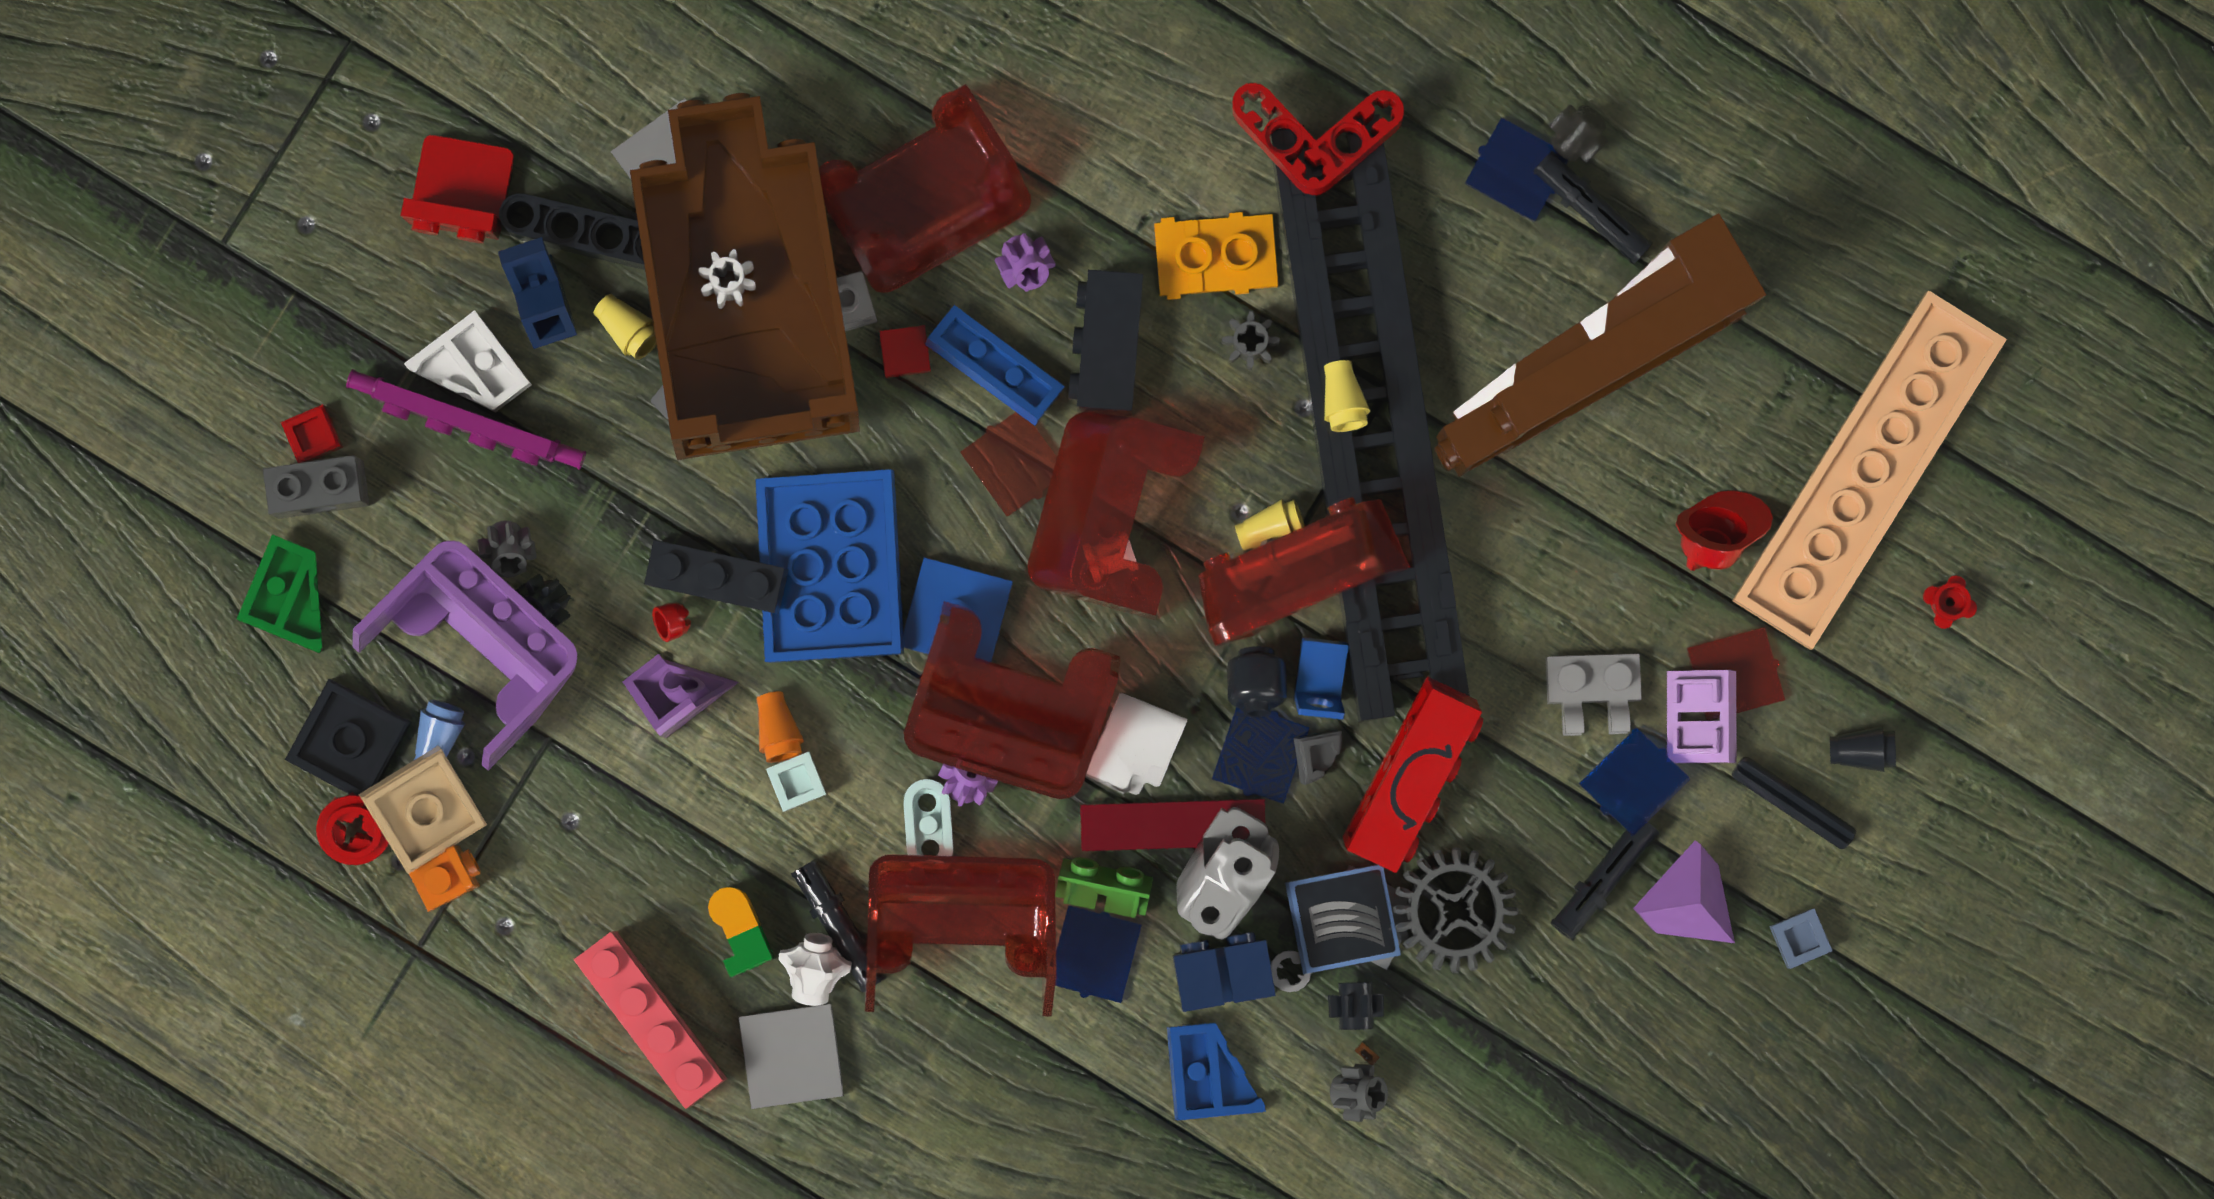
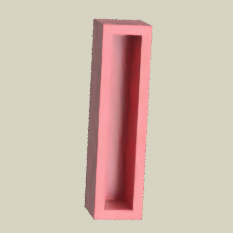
M617 931L609 932L574 959L575 963L685 1109L694 1105L727 1080V1077Z

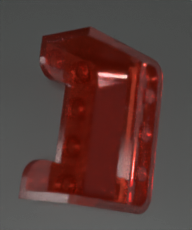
M1081 412L1074 415L1068 421L1064 430L1028 560V574L1031 581L1038 588L1155 620L1163 591L1162 579L1152 567L1123 559L1147 471L1172 477H1181L1189 474L1199 461L1205 437L1138 418L1096 412Z
M944 601L904 730V740L909 750L920 757L1052 798L1067 799L1077 794L1084 783L1119 678L1120 656L1095 648L1083 649L1072 657L1063 684H1059L976 658L975 654L982 635V624L979 617L968 608Z

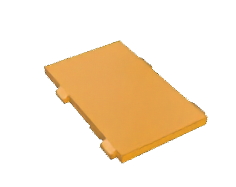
M1243 212L1229 213V218L1175 222L1174 217L1161 218V223H1154L1160 296H1167V300L1181 299V295L1235 291V295L1249 294L1251 289L1278 287L1273 214L1243 216Z

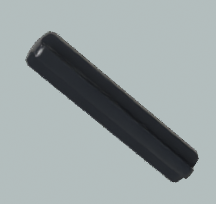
M1743 757L1735 766L1732 772V777L1839 849L1847 848L1854 839L1856 829L1749 757Z

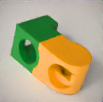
M733 887L721 888L716 891L709 900L708 910L712 920L719 926H722L734 956L723 960L729 977H735L776 959L747 894Z

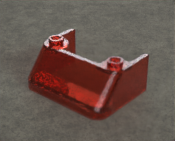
M1354 497L1347 498L1329 506L1330 516L1233 559H1231L1229 552L1203 562L1206 571L1200 573L1198 578L1207 629L1214 646L1248 639L1254 636L1253 631L1381 575L1400 572L1410 568L1381 499L1356 504Z
M892 854L876 859L870 866L868 880L865 1012H874L876 973L890 974L904 970L911 962L913 943L1005 946V962L1013 973L1023 977L1042 978V1016L1052 1017L1056 982L1055 874L1053 869L1046 862L1033 858Z

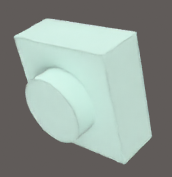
M810 752L766 769L783 812L827 795Z

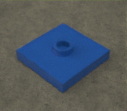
M924 558L903 632L904 648L989 671L1013 581Z

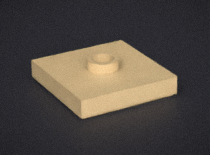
M436 746L359 794L408 874L443 853L446 848L456 845L487 825L439 746Z

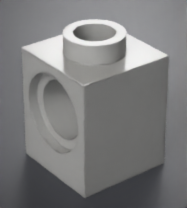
M860 271L837 278L845 331L876 323L877 318L863 272Z

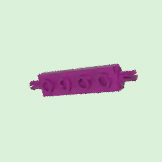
M354 369L351 370L348 376L347 388L371 395V398L384 404L382 412L406 421H408L410 413L426 418V428L451 436L453 428L470 434L469 443L494 451L496 444L514 449L511 455L512 458L533 466H537L539 459L550 463L554 461L565 463L580 470L584 463L586 451L562 444L561 440L556 439L553 442L386 383L382 377L375 378L357 372Z

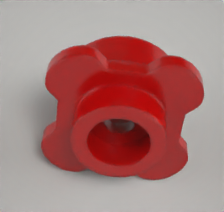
M1960 576L1949 577L1947 583L1939 587L1929 586L1923 593V601L1931 606L1935 614L1934 624L1941 629L1951 627L1953 621L1959 618H1971L1977 611L1976 603L1971 600V596L1965 588L1966 581ZM1947 598L1954 600L1953 606L1949 607L1946 605Z

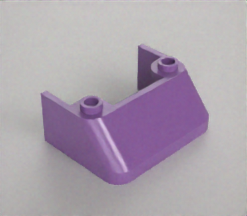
M444 541L436 545L353 628L352 647L360 653L391 621L403 632L412 636L429 634L443 620L451 625L510 679L508 684L499 692L496 700L497 715L506 726L483 750L481 765L489 771L539 719L573 674L577 663V651L574 644L466 545L458 541Z

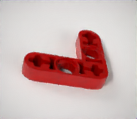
M1247 83L1239 87L1234 93L1232 100L1233 117L1295 186L1309 195H1320L1328 191L1397 132L1402 125L1404 106L1399 96L1387 90L1376 91L1365 98L1319 139L1315 140L1272 92L1262 84ZM1247 97L1253 102L1259 98L1263 100L1261 102V112L1268 120L1272 118L1274 113L1278 115L1268 122L1262 132L1258 129L1262 127L1263 119L1253 110L1247 114L1243 112L1245 109L1244 99ZM1378 105L1382 109L1391 106L1393 108L1391 111L1392 120L1388 122L1385 118H1381L1374 123L1371 133L1375 136L1371 138L1365 126L1375 116L1374 106ZM1361 118L1364 125L1356 120ZM1279 128H1287L1294 132L1297 141L1292 148L1280 150L1274 147L1270 141L1272 133ZM1343 132H1353L1362 140V146L1357 152L1346 154L1337 148L1336 138ZM1305 146L1309 150L1305 151L1304 159L1314 168L1320 164L1324 166L1322 171L1323 179L1321 181L1316 177H1312L1309 180L1304 178L1306 176V167L1297 157ZM1297 158L1293 165L1289 163V161Z

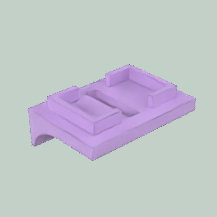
M1667 671V763H1737L1736 671ZM1720 712V721H1681V713Z

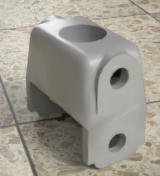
M1232 807L1228 811L1221 808L1202 836L1178 878L1176 886L1178 914L1191 922L1192 926L1199 933L1212 935L1218 939L1227 938L1255 904L1275 874L1279 859V844L1275 838L1268 835V828L1264 822L1238 807ZM1238 826H1244L1249 830L1250 834L1246 840L1234 839L1232 831Z

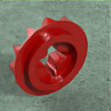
M352 792L340 798L334 797L321 810L316 825L317 839L323 851L335 861L347 865L366 864L379 857L386 849L388 842L359 795ZM360 814L363 815L362 829L367 833L357 832L346 843L347 827L341 822L352 823Z

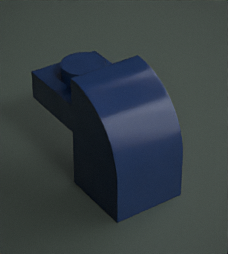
M540 237L498 251L501 265L515 295L521 322L533 349L577 335L561 278L543 238Z

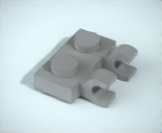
M1639 654L1553 656L1546 658L1548 704L1562 705L1563 736H1580L1584 733L1582 703L1607 702L1609 735L1628 734L1630 732L1628 702L1642 700Z

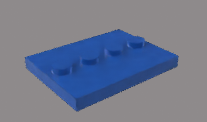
M890 469L755 479L760 563L789 569L779 614L762 611L765 662L777 663L904 654L894 471Z

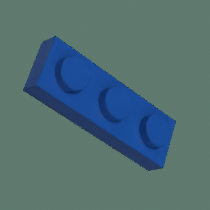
M955 305L929 335L925 343L927 347L1034 426L1048 411L1065 387Z

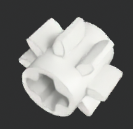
M735 249L730 252L729 257L722 258L717 253L712 252L713 264L710 269L706 267L699 268V275L710 280V283L701 288L702 295L709 296L714 293L717 296V304L720 309L724 307L726 301L735 300L739 306H742L744 290L752 291L756 289L755 282L745 278V275L751 273L754 269L752 262H745L741 265L737 261ZM727 270L734 271L735 279L738 282L730 281L727 288L721 287L717 276L725 277Z

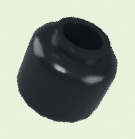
M1252 646L1240 649L1238 656L1232 658L1227 665L1228 701L1233 706L1244 709V715L1247 717L1259 718L1271 715V709L1282 705L1286 701L1287 677L1285 661L1275 655V651L1269 647Z

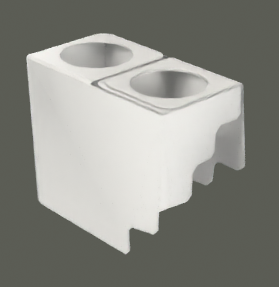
M1119 693L1085 775L1122 794L1129 792L1137 795L1145 783L1155 787L1160 786L1188 719L1129 695Z

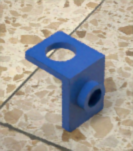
M1302 638L1293 695L1299 715L1344 719L1345 711L1341 700V691L1348 653L1347 642ZM1310 704H1320L1329 708L1316 707Z

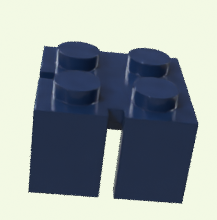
M1250 932L1228 936L1226 938L1227 946L1210 949L1208 940L1181 944L1182 954L1172 955L1182 1011L1186 1012L1225 1005L1226 1002L1232 1001L1238 1003L1276 996L1266 940L1256 941L1255 933Z

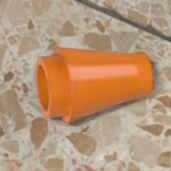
M770 692L757 697L759 752L765 753L766 762H782L801 755V744L804 742V739L785 702L783 692Z

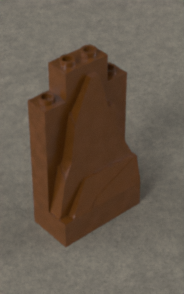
M735 93L725 96L723 102L705 104L702 100H689L678 104L677 109L668 110L676 163L667 164L665 160H651L640 164V169L630 170L670 434L677 460L860 432L858 407L815 142L805 143L803 139H789L778 143L777 148L768 149L760 96L750 97L748 93ZM735 249L737 261L741 265L745 262H752L754 269L751 273L745 275V278L754 281L756 289L752 291L744 290L742 306H739L735 300L726 301L724 307L720 309L717 304V296L714 293L709 296L702 295L701 288L710 283V280L699 275V268L706 267L710 269L713 264L712 252L717 253L722 258L729 257L730 252ZM727 270L725 277L717 276L721 287L724 288L728 287L730 281L738 282L735 279L734 271Z
M1718 213L1670 240L1663 250L1619 291L1610 302L1511 366L1453 411L1452 415L1455 421L1441 429L1436 437L1439 441L1438 446L1434 447L1444 468L1447 471L1454 468L1460 477L1497 455L1505 454L1741 320L1747 314L1745 310L1760 302L1767 294L1721 215Z

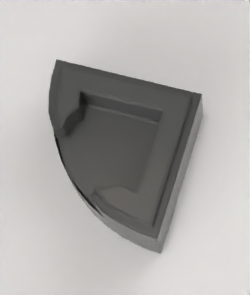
M1334 730L1294 738L1301 784L1313 783L1326 774L1335 761L1337 754L1341 751L1342 731Z

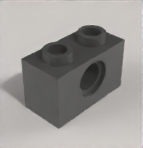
M355 455L263 468L268 513L278 519L370 506L364 461Z

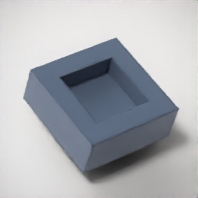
M1814 908L1769 926L1787 969L1794 968L1832 952V948Z

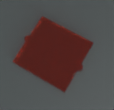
M1017 412L995 427L987 426L986 434L960 452L1007 517L1033 498L1036 500L1041 499L1042 492L1068 474L1035 426Z
M1765 627L1686 648L1692 671H1736V714L1785 700L1776 669L1780 663L1777 659L1773 658ZM1704 712L1706 721L1720 718V712Z

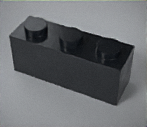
M1088 269L1087 282L1078 281L1076 308L1085 309L1084 326L1074 327L1072 354H1081L1080 372H1071L1069 384V399L1077 400V412L1132 416L1143 274Z

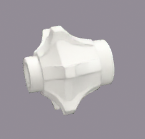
M822 933L806 934L804 942H799V945L794 948L780 950L779 961L784 965L790 976V984L793 987L792 998L801 1004L811 1006L826 1004L829 999V993L832 992L836 982L851 971L852 962L841 957L837 948L832 946V938Z

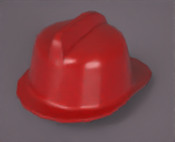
M1733 490L1712 494L1691 508L1681 512L1677 516L1676 527L1682 535L1681 548L1687 556V568L1695 571L1702 567L1720 570L1731 567L1738 561L1746 547L1763 537L1771 529L1773 516L1770 508L1761 499L1749 493Z

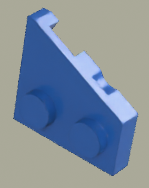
M1216 1023L1167 1027L1175 1120L1266 1112L1264 1102L1257 1096L1244 1075L1246 1074L1244 1069L1227 1047V1041Z

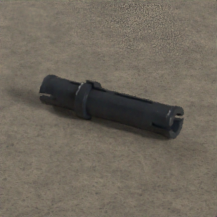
M1552 150L1532 171L1534 175H1537L1562 198L1560 203L1565 208L1571 206L1626 256L1631 264L1636 263L1653 244L1651 240L1643 236L1589 186L1591 181L1585 175L1580 178Z
M1636 815L1631 825L1606 853L1605 857L1584 883L1578 881L1574 886L1575 894L1556 918L1552 919L1550 924L1566 938L1574 941L1575 936L1597 909L1603 911L1607 906L1606 898L1627 872L1630 871L1655 837H1658L1659 832L1657 829ZM1631 846V848H1630V849L1627 851V853L1622 857V859L1618 862V864L1614 867V869L1609 873V871L1613 868V866L1617 863V861L1621 858V856H1622V855L1626 852V850ZM1587 901L1585 905L1581 908V910L1578 911L1579 908L1584 904V902Z
M817 859L791 873L813 908L809 911L813 919L819 918L841 957L852 962L850 972L858 983L860 991L863 993L887 978L886 974L882 972L842 905V902L845 901L841 892L836 895L818 865Z

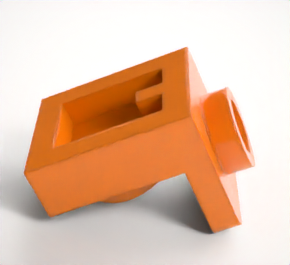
M452 845L446 848L443 853L409 873L428 912L480 887L476 876L481 874L479 865L471 851L467 849L462 852L459 845Z

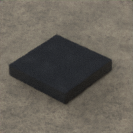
M328 679L285 760L348 794L354 792L356 795H359L381 781L412 722L338 682Z

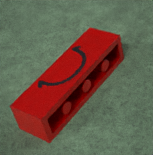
M1427 676L1343 835L1347 851L1394 873L1398 872L1403 861L1406 863L1410 862L1419 844V838L1416 836L1424 821L1430 823L1438 811L1441 801L1437 797L1445 781L1451 783L1460 769L1462 758L1459 755L1467 741L1472 743L1481 730L1484 719L1481 717L1482 710L1476 699Z

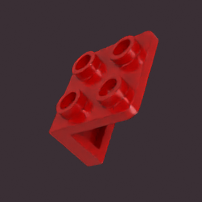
M436 135L427 136L423 141L413 198H404L400 216L412 225L411 230L423 234L439 235L440 230L456 232V238L473 243H484L485 238L499 240L502 227L499 209L508 195L514 154L511 150L504 147Z

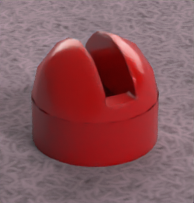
M677 602L666 603L653 609L652 616L656 631L665 642L680 638L688 632L691 626V620L686 618L689 615V611L683 604Z

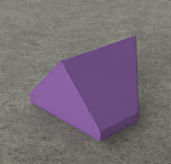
M660 654L656 655L622 681L659 736L664 738L669 737L739 683L665 660Z
M1695 840L1633 909L1657 934L1735 943L1719 865L1703 846Z

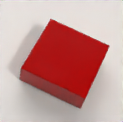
M925 325L879 331L886 378L931 372L929 350L925 345L927 340Z
M323 404L281 422L298 463L311 462L343 448L327 408Z

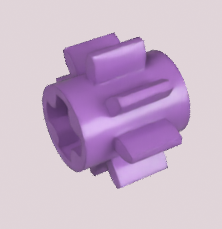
M1026 233L1014 236L1007 242H1004L1002 256L995 258V263L1001 272L1000 275L1006 286L1011 288L1017 284L1025 292L1036 289L1046 283L1049 276L1048 269L1056 266L1044 238L1039 237L1033 242Z
M978 748L964 753L955 749L949 760L950 762H944L938 774L941 778L947 779L942 794H949L953 800L958 802V806L961 807L964 803L973 801L980 806L983 804L987 792H993L998 782V778L989 775L995 761L988 760L983 754L979 753Z

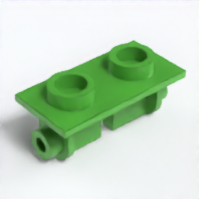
M1078 857L1072 860L1063 858L1055 897L1063 898L1064 904L1095 910L1098 894L1105 895L1107 898L1104 912L1136 918V914L1146 915L1153 877L1145 876L1142 871L1131 867L1112 869L1099 866L1096 861L1088 858Z

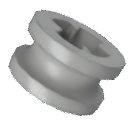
M1292 950L1283 951L1271 961L1273 983L1280 990L1286 992L1299 991L1309 982L1311 973L1303 974V976L1298 974L1297 977L1301 980L1293 985H1290L1286 978L1279 979L1277 967L1283 968L1279 964L1282 960L1291 958L1293 964L1301 963L1299 952Z

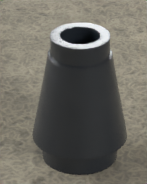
M1882 726L1839 736H1830V764H1840L1885 772L1884 768L1896 767L1895 731H1883Z

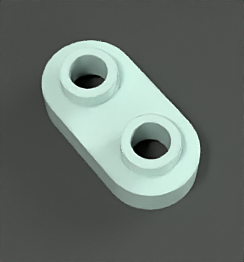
M930 779L919 780L907 789L904 796V818L907 854L911 863L922 871L935 872L943 869L950 862L953 856L954 845L949 794L943 795L942 790L944 786ZM924 794H931L936 799V806L932 811L925 812L919 807V799ZM927 840H935L939 844V853L933 858L926 857L922 852V846Z

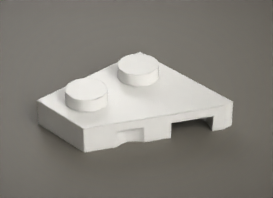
M475 310L404 363L411 372L495 413L532 385Z

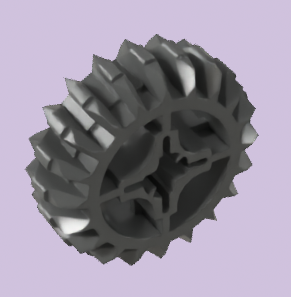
M1452 848L1451 862L1448 863L1445 862L1441 850L1434 851L1433 858L1436 866L1431 868L1424 858H1420L1416 861L1419 869L1423 872L1420 877L1411 871L1404 873V878L1414 884L1411 891L1403 887L1396 888V895L1408 898L1407 906L1395 905L1392 908V912L1395 914L1407 913L1408 921L1396 924V931L1404 932L1411 929L1413 936L1407 938L1403 942V946L1409 949L1419 942L1423 947L1418 951L1415 957L1416 960L1423 962L1430 952L1435 954L1432 962V968L1435 970L1441 969L1444 958L1450 959L1449 967L1451 973H1459L1460 959L1462 958L1466 959L1470 971L1477 970L1476 954L1480 953L1487 963H1491L1494 961V956L1487 948L1489 945L1493 944L1500 950L1507 948V943L1497 937L1500 930L1505 933H1515V926L1503 923L1504 915H1518L1519 910L1517 907H1504L1503 899L1516 896L1515 889H1506L1500 892L1498 885L1508 879V875L1502 872L1492 879L1488 875L1495 866V861L1492 859L1485 861L1481 869L1476 867L1479 858L1477 851L1473 850L1469 853L1466 863L1461 862L1460 848ZM1449 871L1463 872L1472 876L1466 885H1463L1454 894H1448L1430 883L1436 876ZM1483 885L1490 895L1493 906L1490 926L1483 923L1473 909V902ZM1470 891L1464 900L1467 907L1463 908V910H1467L1466 917L1474 922V925L1467 920L1455 918L1441 930V927L1447 921L1444 914L1449 911H1443L1445 904L1437 899L1436 895L1444 901L1457 902ZM1421 894L1433 903L1438 912V919L1428 936L1423 931L1418 918V902ZM1459 926L1468 929L1481 938L1475 944L1463 949L1451 950L1439 946L1443 938Z

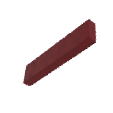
M1265 799L1080 805L1082 851L1196 848L1221 808L1228 811L1232 807H1238L1266 824ZM1238 826L1232 831L1234 839L1246 840L1250 834L1249 830L1244 826Z

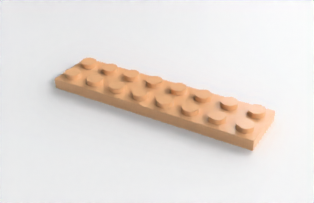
M1927 291L1732 601L1804 647L1812 650L2007 339L1931 291Z

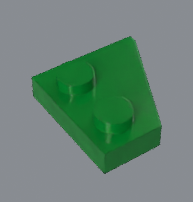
M272 534L236 620L320 653L322 649L316 552Z

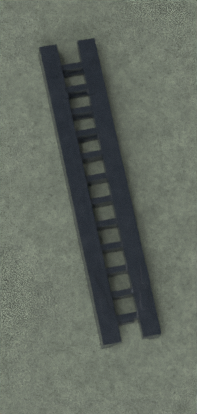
M1375 114L1373 120L1365 126L1371 138L1375 136L1371 133V128L1380 119L1379 114ZM1361 118L1356 120L1364 125ZM1281 128L1272 133L1270 141L1277 149L1288 150L1295 145L1297 137L1290 129ZM1346 132L1349 154L1355 153L1361 148L1362 140L1357 134ZM1384 143L1338 181L1353 180L1356 206L1318 211L1315 195L1305 194L1299 190L1273 162L1327 521L1353 511L1358 515L1362 523L1355 526L1354 529H1364L1363 539L1352 541L1332 550L1345 638L1348 644V658L1358 723L1395 716L1390 677H1393V681L1423 677V672L1429 671L1430 678L1470 696ZM1305 146L1297 157L1306 167V176L1304 178L1309 180L1312 177H1316L1321 181L1323 179L1322 171L1324 166L1319 165L1314 168L1304 159L1305 151L1308 150V147ZM1297 158L1289 161V163L1293 165ZM1360 225L1364 250L1324 256L1322 230ZM1367 270L1371 295L1331 301L1328 275ZM1374 314L1378 340L1338 346L1335 320ZM1380 356L1385 386L1361 390L1367 404L1387 401L1392 431L1352 437V431H1332L1330 422L1325 421L1326 376L1324 366L1339 360H1356ZM1394 446L1399 477L1359 483L1355 452ZM1401 491L1406 522L1366 528L1362 497ZM1408 536L1413 568L1373 573L1369 542ZM1415 581L1420 613L1380 619L1376 587ZM1422 626L1427 659L1387 665L1383 632Z

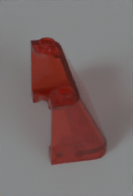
M966 84L954 91L945 93L937 100L931 113L936 127L870 165L857 171L850 161L841 159L827 161L819 168L825 208L869 284L876 292L885 293L900 288L1016 221L1027 212L1031 205V195L1015 160Z

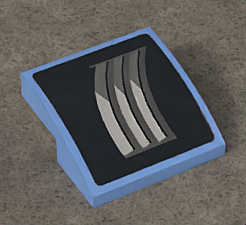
M1376 865L1285 883L1303 974L1401 955L1383 867Z

